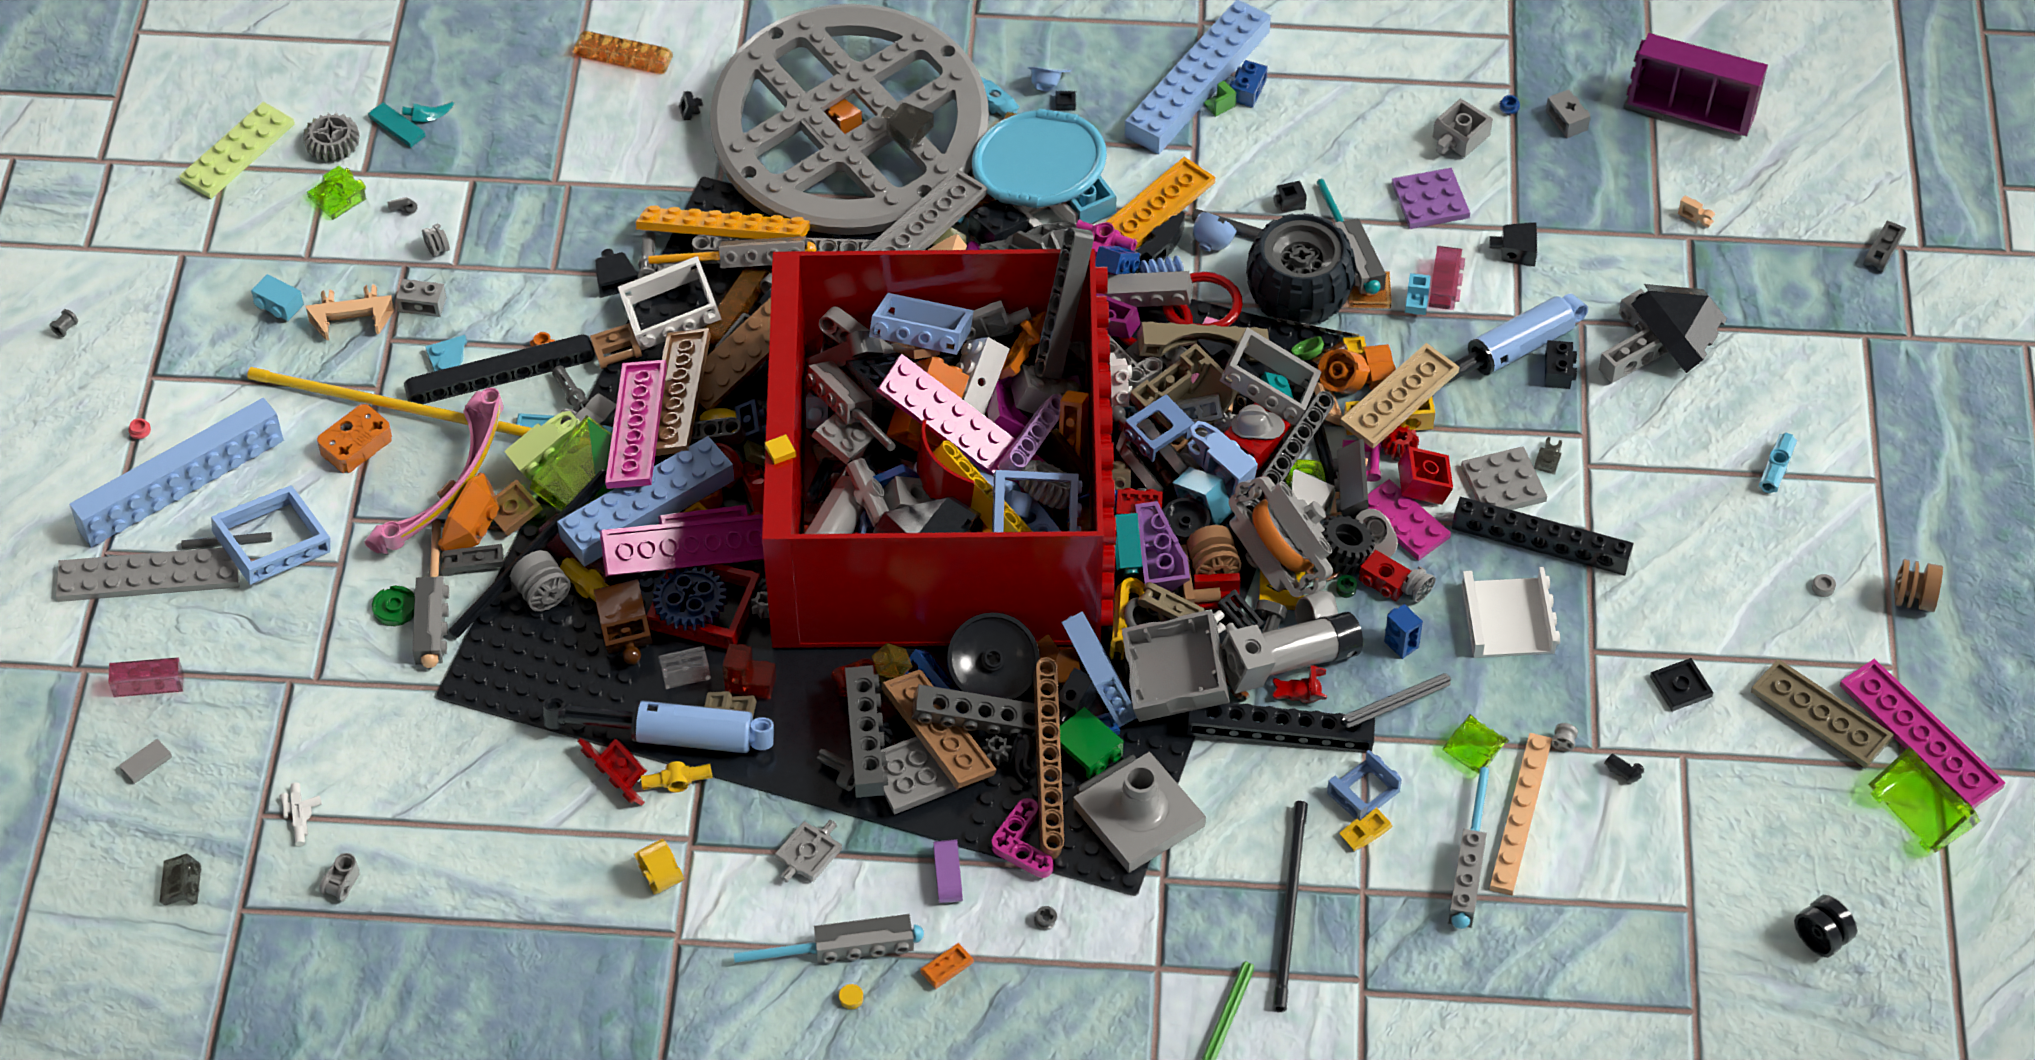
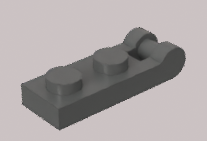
M1887 220L1866 255L1863 265L1868 267L1871 265L1876 267L1878 271L1884 272L1906 232V227Z
M502 544L445 550L441 552V562H443L441 574L451 576L457 572L504 567Z

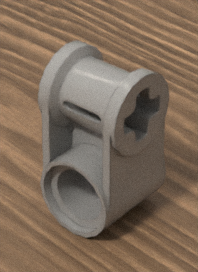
M342 853L338 855L320 883V893L336 896L339 901H344L347 898L350 889L360 874L356 859L352 854Z

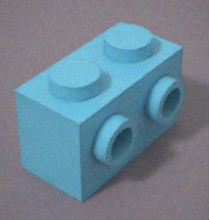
M266 274L251 290L253 302L258 308L265 309L275 317H281L286 321H289L304 305L300 290L269 274Z

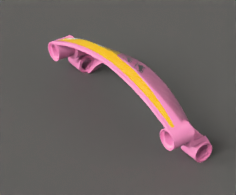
M490 387L482 392L476 391L463 410L470 430V450L466 465L454 486L438 502L425 511L399 522L388 521L383 525H377L364 541L369 549L376 553L388 554V549L397 550L401 548L406 540L433 522L460 496L468 480L476 475L493 441L500 413L504 408L500 393L496 388Z

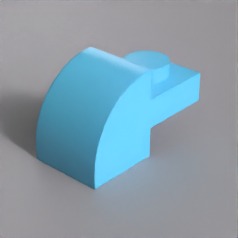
M1410 273L1405 313L1426 315L1431 276Z

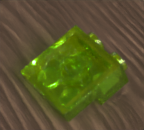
M340 165L324 174V181L307 191L308 198L332 220L366 200V186L361 179L355 180L349 168L343 169Z

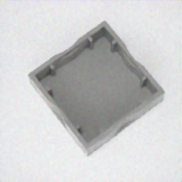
M1212 609L1179 616L1169 621L1151 622L1122 629L1125 655L1130 667L1129 683L1133 710L1139 722L1230 703L1217 621Z

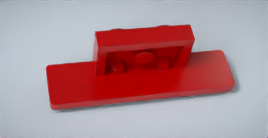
M582 738L577 741L582 746L580 751L587 758H593L596 761L594 766L603 774L607 773L610 776L608 781L617 789L621 788L624 791L622 796L631 804L636 802L641 806L645 803L632 787L648 770L619 740L615 739L602 754Z

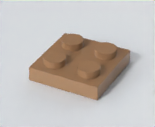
M516 479L495 496L499 510L493 521L509 536L543 510V508Z

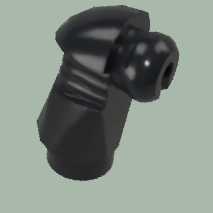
M1614 753L1604 762L1608 769H1610V772L1624 777L1627 783L1638 781L1642 778L1641 774L1644 773V767L1640 763H1635L1631 766Z

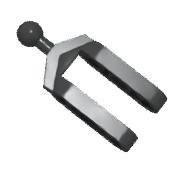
M1119 405L1113 406L1112 421L1119 422L1123 427L1116 449L1147 489L1162 491L1164 494L1166 492L1165 488L1132 449L1131 445L1134 443L1125 437L1124 428L1125 420H1127L1125 409ZM1144 419L1136 425L1150 440H1154L1163 434L1150 419ZM1171 443L1159 450L1179 475L1189 468L1188 464Z

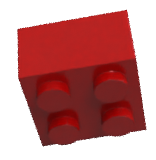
M1408 446L1398 462L1402 496L1443 505L1453 490L1449 455Z

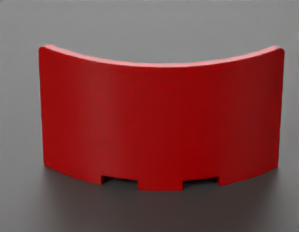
M923 419L916 463L917 474L922 482V488L931 499L935 498L937 500L953 496L971 507L975 482L954 473L934 456L926 439L925 428L927 420Z

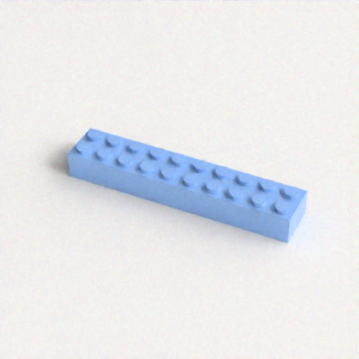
M1235 0L1125 120V138L1160 154L1201 109L1204 102L1210 99L1217 91V84L1223 80L1226 81L1270 32L1271 15L1240 0Z
M263 397L73 501L69 505L78 531L90 547L104 542L109 537L122 532L129 526L142 521L156 511L162 510L174 501L180 500L192 491L200 489L203 485L221 477L248 460L259 456L266 450L277 446L284 441L277 413Z

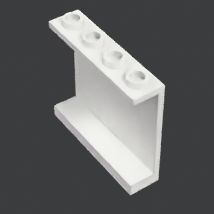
M1539 567L1538 578L1474 581L1472 571H1463L1461 586L1473 658L1555 654L1556 645L1560 644V633L1555 630L1557 616L1556 612H1552L1553 595L1548 592V589H1550V578L1545 575L1544 567Z

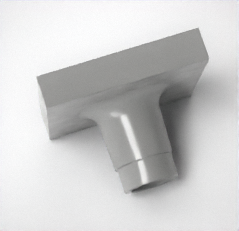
M1150 752L1076 795L1073 802L1074 809L1128 873L1205 827L1206 816Z

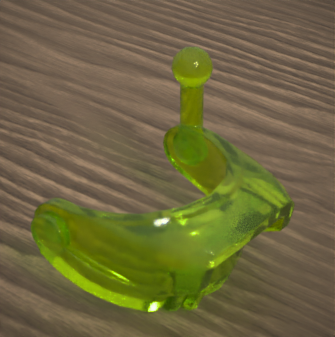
M1297 459L1289 475L1285 477V483L1289 488L1291 487L1290 482L1293 480V471L1295 469L1326 482L1323 466L1318 460Z

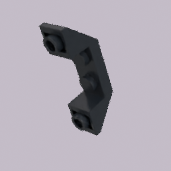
M1199 339L1197 344L1225 369L1234 348L1228 344ZM1240 357L1237 366L1259 378V375ZM1239 392L1235 397V400L1242 408L1255 403Z

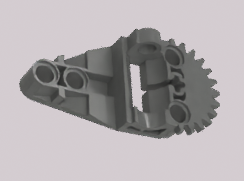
M1065 221L1038 225L1026 233L1022 231L1016 232L1006 240L984 243L980 245L979 250L1061 249L1065 231L1069 227L1077 228L1074 223Z

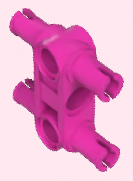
M1078 220L1076 223L1078 229L1090 230L1093 233L1092 249H1095V260L1099 246H1120L1132 251L1137 246L1136 239L1121 235L1118 230L1114 229L1111 223L1102 222L1092 225L1082 220Z

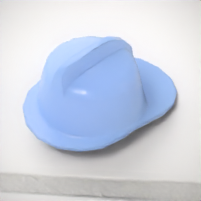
M1028 67L1031 70L1032 83L1036 89L1042 91H1050L1056 87L1062 72H1071V70Z

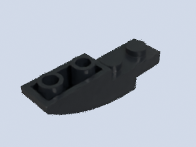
M1183 211L1170 217L1168 221L1160 226H1156L1151 231V240L1146 241L1140 248L1135 250V252L1140 253V262L1145 260L1148 265L1149 259H1153L1155 263L1158 258H1162L1164 261L1179 243L1185 227V213Z

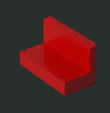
M1240 573L1195 574L1194 590L1220 588L1221 600L1234 589L1240 594ZM1231 597L1230 599L1240 608V605ZM1219 601L1195 603L1204 609H1220L1216 605Z

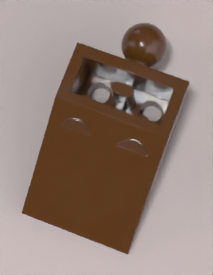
M638 579L594 589L600 624L608 654L624 651L623 659L626 663L631 665L638 663L641 658V652L637 647L653 644Z

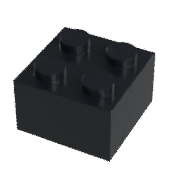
M998 200L969 212L968 232L981 244L1006 240L1016 232L1022 231L1026 233L1028 229V219L1011 204L1000 203Z

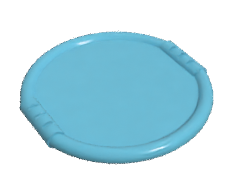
M1039 109L1010 116L991 127L981 137L974 149L972 171L975 179L986 186L987 194L1000 203L1039 209L1040 207L1053 206L1069 201L1089 189L1104 169L1107 149L1100 132L1090 122L1078 116V114Z

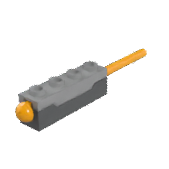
M806 236L722 241L719 251L648 256V263L683 262L698 256L699 261L720 260L721 268L772 265L773 252L816 251V246L812 242H807Z

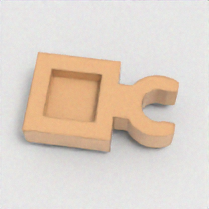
M1684 195L1680 201L1678 215L1694 223H1697L1699 220L1704 226L1710 227L1714 222L1712 218L1715 212L1703 209L1702 203Z

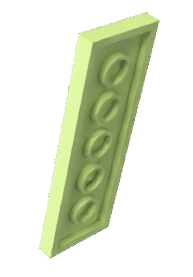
M262 102L179 175L180 181L212 199L295 125L294 119Z

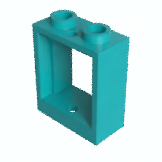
M1138 513L1115 515L1117 576L1122 575L1124 579L1129 577L1135 578L1136 574H1140L1143 567Z

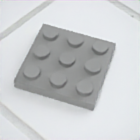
M1524 446L1463 460L1461 463L1462 470L1477 501L1510 510L1547 502V494Z
M917 736L881 750V752L886 753L887 765L882 766V771H887L888 785L884 786V796L894 814L959 790L956 789Z

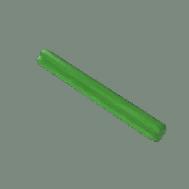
M1244 961L1241 964L1204 1051L1202 1060L1217 1059L1254 972V965L1252 963Z

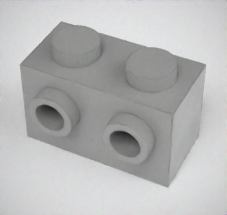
M402 279L396 297L399 312L441 317L446 301L444 284Z

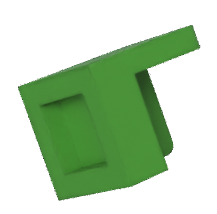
M1223 80L1217 84V95L1206 100L1204 106L1216 117L1235 107L1236 92Z

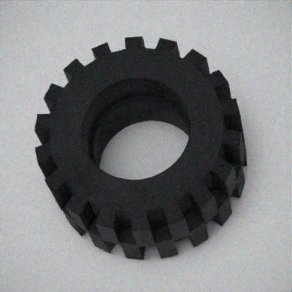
M1342 515L1332 516L1329 520L1326 519L1322 525L1325 529L1322 535L1332 549V553L1326 559L1332 566L1333 572H1340L1342 575H1347V573L1352 575L1360 572V566L1371 555L1375 547V539L1371 536V530L1367 529L1364 523H1360V520L1352 519L1351 516L1347 515L1345 517Z

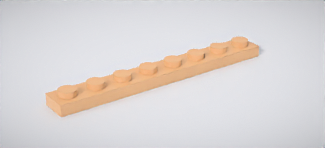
M1529 733L1489 890L1513 896L1552 743V738Z

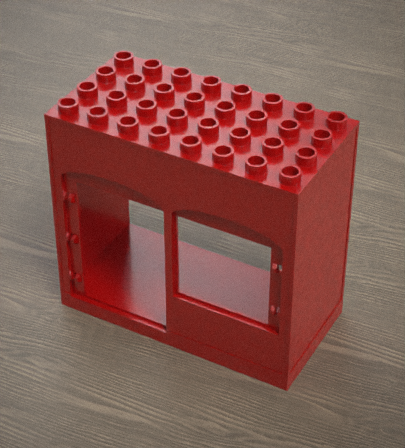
M1061 249L773 252L766 442L787 435L795 449L796 457L774 464L765 449L762 543L772 648L949 646L954 633L964 622L983 613H1002L1016 618L1031 631L1036 642L1049 634L1056 645H1073L1062 622L1071 615L1074 616L1082 611L1101 643V626H1113L1116 517H1114L1113 509L1115 507V482L1112 476L1114 452L1111 435H1109L1112 434V407H1110V399H1108L1111 398V371H1109V364H1107L1110 363V336H1108V330H1106V328H1109V302L1107 301V296H1096V294L1108 293L1107 267H1095V249L1091 250L1070 340L1085 341L1086 374L1083 392L1089 393L1086 467L1091 477L1089 493L1091 494L1089 498L1090 531L802 534L803 506H821L820 494L815 504H810V502L804 500L819 468L811 445L819 442L812 437L809 429H806V396L810 389L806 382L808 374L807 359L814 356L818 335L823 332L819 328V319L831 307H838L870 330L872 315L887 293L969 310H976L1001 300L1006 312H1009V314L1028 307L1031 316H1035L1043 311L1047 312ZM891 307L889 311L895 312V308ZM1021 324L1014 326V328L1018 327L1021 331L1023 330ZM826 335L827 341L833 344V339ZM848 370L844 371L864 391V386L860 385ZM841 460L834 461L832 468L844 462ZM1062 516L1063 526H1065V516Z

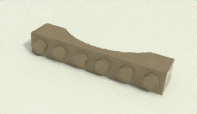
M1142 322L1137 333L1139 356L1161 357L1165 353L1178 348L1179 345L1182 347L1194 345L1199 339L1228 344L1235 348L1246 328ZM1250 328L1269 340L1267 329ZM1245 352L1241 355L1247 362H1260Z

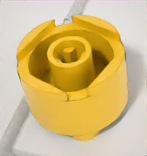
M663 838L633 853L642 875L648 880V885L653 895L661 893L685 880L680 867L677 866L671 849Z

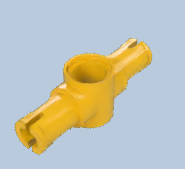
M676 761L667 764L665 770H661L660 773L642 775L641 783L643 790L664 787L676 793L686 790L688 784H692L693 781L711 779L713 777L710 764L689 767L683 762Z

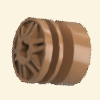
M1223 525L1205 526L1196 530L1187 539V551L1192 560L1195 574L1238 573L1241 569V561L1229 528Z
M1903 559L1894 585L1895 606H1901L1904 597H1907V608L1912 606L1914 599H1918L1919 610L1935 612L1942 583L1943 566L1927 563L1924 572H1919V561H1915L1912 570H1909L1910 560Z

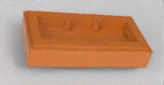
M958 942L921 968V974L937 989L973 964L974 959Z

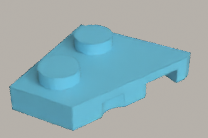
M465 335L425 346L434 371L461 365L464 358V347L467 344Z

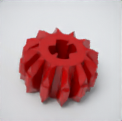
M1399 425L1382 440V448L1385 455H1391L1392 460L1396 457L1401 459L1408 446L1418 448L1419 437L1416 436V430H1410L1409 425L1405 428Z

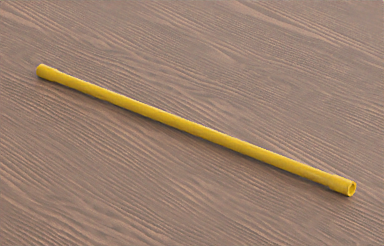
M250 367L247 373L249 380L278 384L468 425L464 413L273 373L269 370ZM498 421L496 431L522 437L532 428ZM581 437L572 448L582 450L587 445L591 447V441Z

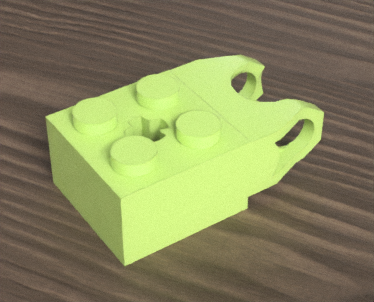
M571 411L561 412L542 426L539 423L536 424L504 452L519 471L532 481V478L545 472L549 465L552 464V460L556 455L565 454L581 439L585 427ZM569 416L572 418L571 420H568L561 424V420L563 417ZM578 424L580 427L578 434L570 435Z

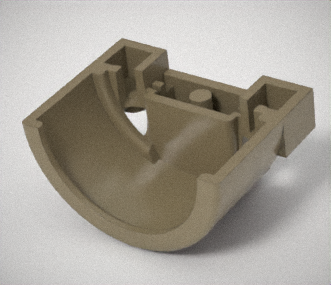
M1196 343L1182 353L1180 360L1150 382L1146 380L1130 392V401L1141 411L1165 394L1176 404V401L1219 392L1220 404L1224 413L1231 406L1238 392L1219 381L1224 370ZM1199 373L1200 375L1196 381L1192 383V374ZM1159 412L1150 415L1166 432L1173 428ZM1218 420L1206 421V423L1213 426ZM1199 427L1195 430V432L1207 430L1205 428ZM1180 436L1175 441L1181 443L1185 438Z

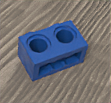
M1099 246L1095 267H1107L1108 272L1114 274H1134L1140 264V253L1120 246Z
M1405 604L1399 608L1392 609L1387 615L1384 642L1400 658H1405L1419 648L1423 621Z

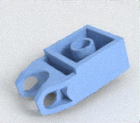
M1197 421L1190 427L1193 440L1187 443L1189 454L1204 469V472L1223 479L1229 498L1235 494V488L1240 482L1255 479L1258 463H1256L1253 456L1247 455L1240 449L1237 442L1230 440L1220 430L1206 422ZM1199 427L1205 428L1207 435L1201 437L1196 434L1195 430ZM1195 443L1198 445L1200 452L1192 448Z

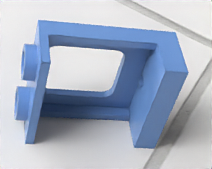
M1165 394L1125 420L1124 434L1130 442H1133L1138 447L1143 456H1147L1153 462L1155 461L1156 452L1178 437L1183 436L1186 440L1190 438V427L1194 425V422ZM1159 412L1173 428L1158 438L1150 440L1136 425L1153 413Z
M1368 750L1366 752V760L1341 779L1334 776L1328 780L1327 794L1354 819L1360 821L1376 807L1380 808L1400 792L1402 779L1395 770H1391L1384 764L1380 756L1374 755ZM1367 773H1373L1388 787L1387 790L1370 803H1365L1349 788Z

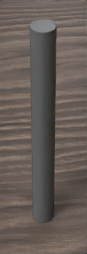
M272 532L232 535L238 544L273 540ZM216 537L181 540L182 549L221 546Z

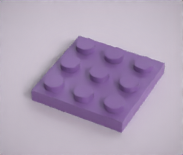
M1452 167L1392 178V186L1409 229L1470 218L1469 208Z

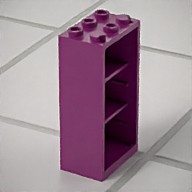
M1648 33L1646 39L1641 40L1639 50L1636 51L1634 62H1636L1635 67L1632 68L1630 75L1632 81L1627 89L1626 95L1629 96L1628 105L1742 136H1748L1756 116L1768 64Z

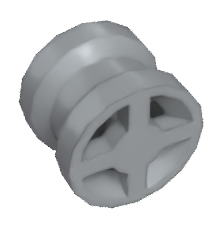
M1568 723L1557 724L1554 731L1555 736L1552 739V746L1560 751H1572L1575 746L1574 739L1577 738L1578 734L1577 728Z

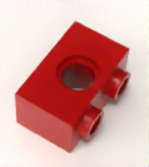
M1375 549L1360 566L1359 580L1364 585L1379 591L1384 597L1397 601L1403 594L1401 590L1404 582L1407 583L1409 579L1407 576L1412 570Z

